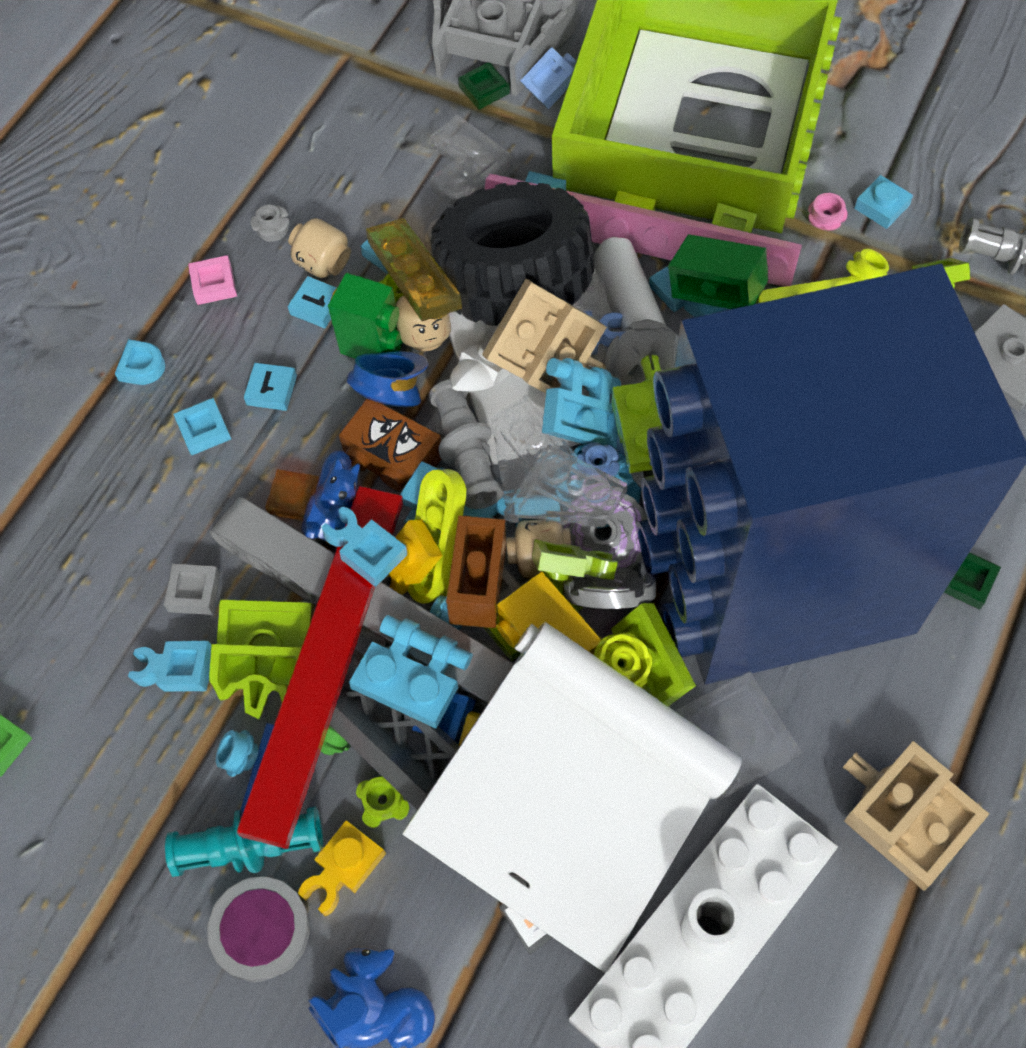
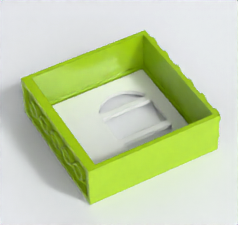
M597 0L552 134L553 178L566 180L567 191L615 200L618 191L656 199L655 208L712 220L718 203L757 214L753 228L782 234L785 219H794L799 195L796 194H800L807 164L800 163L799 161L808 162L814 133L807 132V130L815 131L821 103L814 102V99H823L828 74L821 73V70L829 71L835 45L828 44V40L836 42L842 17L834 16L838 0ZM809 63V67H808V71H807V75H806V79H805V83H804V87H803V91H802V96H801V100H800V104H799V108H798V112H797V116H796V120H795V124H794V128H793V132H792V136H791V140H790V144H789V148H788V152H787V157H786V161H785L783 173L780 174V173H781V169H782V165H783V161H784V157H785V153H786V149H787V145H788V141H789V137H790V133H791V129H792V125H793V121H794V117H795V112H796V108H797V104H798V100H799V96H800V92H801V88H802V84H803V80H804V76H805L807 64ZM733 72L756 80L769 92L772 98L691 82L710 73ZM692 97L770 112L771 117L763 147L756 148L674 132L673 129L682 98ZM672 146L753 161L755 163L749 167L676 154Z

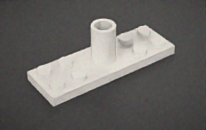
M756 784L569 1018V1022L598 1048H686L838 846L763 787ZM701 916L713 918L721 926L723 934L711 935L706 933L699 926L697 920Z

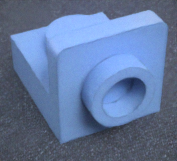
M551 47L520 81L549 109L568 89L577 61L569 53L562 57Z

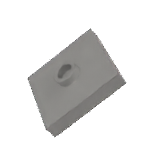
M1003 304L975 334L1009 406L1020 412L1026 405V319Z

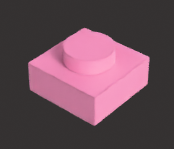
M228 255L188 264L193 295L197 305L237 297Z

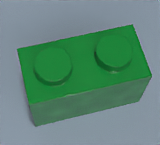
M688 234L668 265L672 298L727 309L756 304L768 282L767 249Z
M345 273L328 304L340 354L356 358L362 354L400 351L403 341L397 328L399 307L395 303L393 287Z

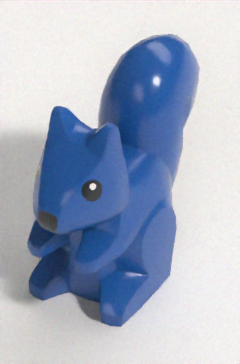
M342 450L330 453L324 460L316 492L309 499L301 526L303 534L308 538H318L326 541L321 527L324 523H327L335 530H341L345 527V523L340 520L338 510L341 507L351 510L352 501L357 491L360 465L356 464L352 467L350 457Z
M357 947L348 950L344 955V965L349 977L336 968L330 971V980L337 990L335 995L328 1000L320 996H313L308 1000L311 1005L308 1008L310 1013L336 1048H368L385 1039L389 1041L393 1048L404 1046L406 1048H414L418 1044L424 1043L430 1037L436 1021L435 1011L431 1001L424 992L413 987H406L385 996L375 982L392 964L394 956L392 949L378 952Z

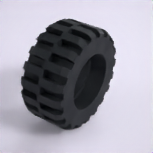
M517 182V185H506V183L495 185V188L485 190L482 188L476 190L472 196L468 198L463 196L455 201L453 208L447 207L437 220L431 233L430 243L440 293L447 299L449 307L459 315L462 314L466 319L476 323L482 320L486 325L498 326L525 279L571 305H574L580 299L592 281L594 257L588 213L573 195L571 196L567 191L559 187L554 190L549 184L538 183V185H530L529 182Z

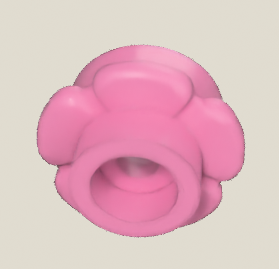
M834 193L820 194L808 207L810 223L821 230H836L840 228L841 222H845L847 219L846 204L840 196Z

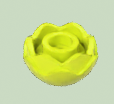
M631 633L608 635L599 642L594 651V656L640 688L647 683L652 666V656L641 640ZM619 659L624 661V668L619 667Z

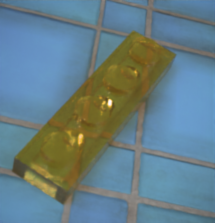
M404 218L366 228L369 245L421 322L428 319H440L448 313L462 309L460 293Z

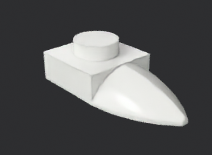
M481 340L462 351L457 366L452 370L450 383L452 389L456 391H479L493 387L512 373L482 356L489 342Z

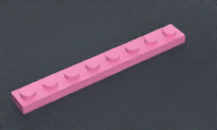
M490 173L485 181V190L495 188L497 184L517 185V182L526 181ZM567 191L587 211L590 221L591 239L594 243L601 244L604 240L611 237L625 238L632 243L635 252L667 260L673 259L688 234L764 247L767 249V283L782 287L792 285L802 247L801 244Z

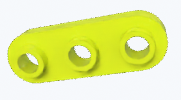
M452 469L432 470L424 476L420 485L415 520L422 519L443 555L421 583L409 584L407 590L410 596L415 601L423 604L435 602L440 595L447 596L458 516H463L466 501L464 480L458 472Z

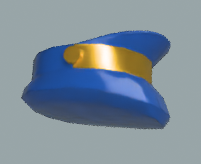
M396 351L362 354L355 358L353 370L346 377L347 383L358 394L369 400L392 406L414 407L421 403L420 392L416 385L417 376L428 368L429 363L424 356L412 352Z

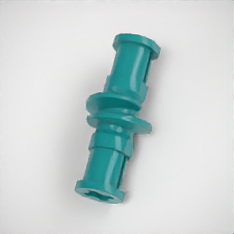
M316 806L307 808V813L299 815L288 849L240 837L237 834V829L243 815L242 810H235L233 826L209 827L206 831L180 835L178 831L168 832L165 837L167 867L172 877L182 876L184 870L206 866L215 868L226 866L230 862L233 863L234 869L238 873L242 872L244 866L247 867L249 872L258 873L264 866L265 856L270 858L282 856L285 852L312 848L313 852L322 851L323 830L319 811Z

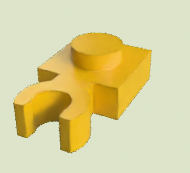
M422 519L408 520L395 537L406 546L407 556L386 577H391L389 588L401 595L408 591L409 584L421 583L443 556Z
M346 820L314 859L324 870L320 875L311 876L306 879L300 886L298 894L306 901L315 890H326V899L318 908L319 912L326 917L337 907L339 902L338 892L343 885L355 894L386 853L383 848Z

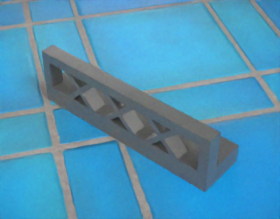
M356 648L350 662L355 669H357L364 657ZM343 684L330 726L418 810L441 775L439 758L452 759L460 746L439 726L435 729L393 708V721H382L375 714L372 698L355 690L351 691ZM406 726H417L425 734L427 752L416 753L408 746Z

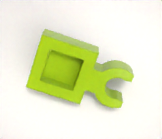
M534 539L532 560L538 571H542L546 577L554 580L564 581L569 579V575L584 577V574L601 579L614 580L618 564L617 560H612V553L585 551L575 545L553 544Z

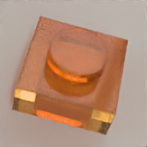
M277 469L265 505L267 513L272 516L303 521L309 499L316 492L319 476Z

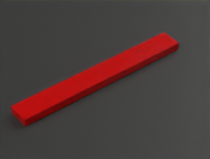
M359 486L351 511L354 512L357 524L361 528L373 520L393 536L403 506V497ZM344 546L337 547L239 823L237 834L240 837L285 849L289 848L375 590V586L341 560L339 551Z

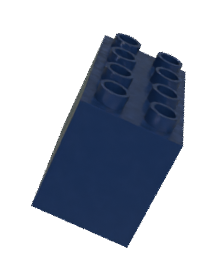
M942 263L681 320L675 367L654 373V395L662 426L649 428L647 431V446L654 476L642 478L641 490L647 519L637 521L636 523L641 556L647 573L651 575L666 571L669 573L674 601L662 605L663 623L680 656L684 658L695 655L704 685L918 633L1026 465V440Z

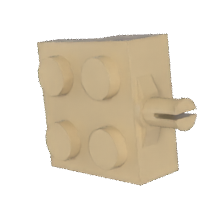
M525 279L482 356L522 378L527 384L546 393L547 389L560 388L561 385L556 377L550 376L546 372L547 363L552 358L559 360L571 358L580 361L583 367L591 369L589 366L606 368L605 363L594 359L590 355L607 327L587 313Z
M914 741L892 765L883 768L880 772L859 756L857 752L843 767L844 770L846 769L866 786L861 801L844 822L923 891L933 883L989 815L985 809L950 781V778L954 775Z

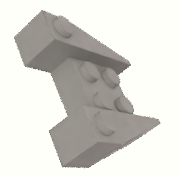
M433 0L432 48L437 78L443 77L452 54L510 67L511 95L517 96L525 88L520 80L551 47L557 52L575 32L586 5V0Z

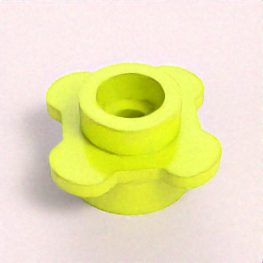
M863 249L861 252H856L853 255L854 261L849 260L846 263V269L851 273V276H856L857 281L888 275V262L881 254L872 249Z

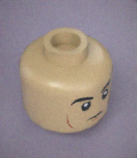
M313 218L304 225L301 223L296 225L288 241L292 246L291 258L293 262L318 278H327L331 274L334 276L338 275L346 266L351 254L346 234L318 218Z
M425 286L413 287L396 302V306L399 307L397 328L400 331L403 343L418 351H431L441 346L451 333L447 299L440 292Z
M557 518L520 521L515 530V537H507L508 563L517 564L522 577L532 579L541 572L537 570L532 560L534 539L553 544L571 545L570 528H563L562 523Z

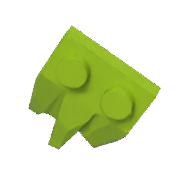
M220 600L217 644L211 645L209 681L220 701L229 699L236 691L243 689L245 713L259 720L262 718L272 691L279 692L283 702L314 615V604L304 602Z

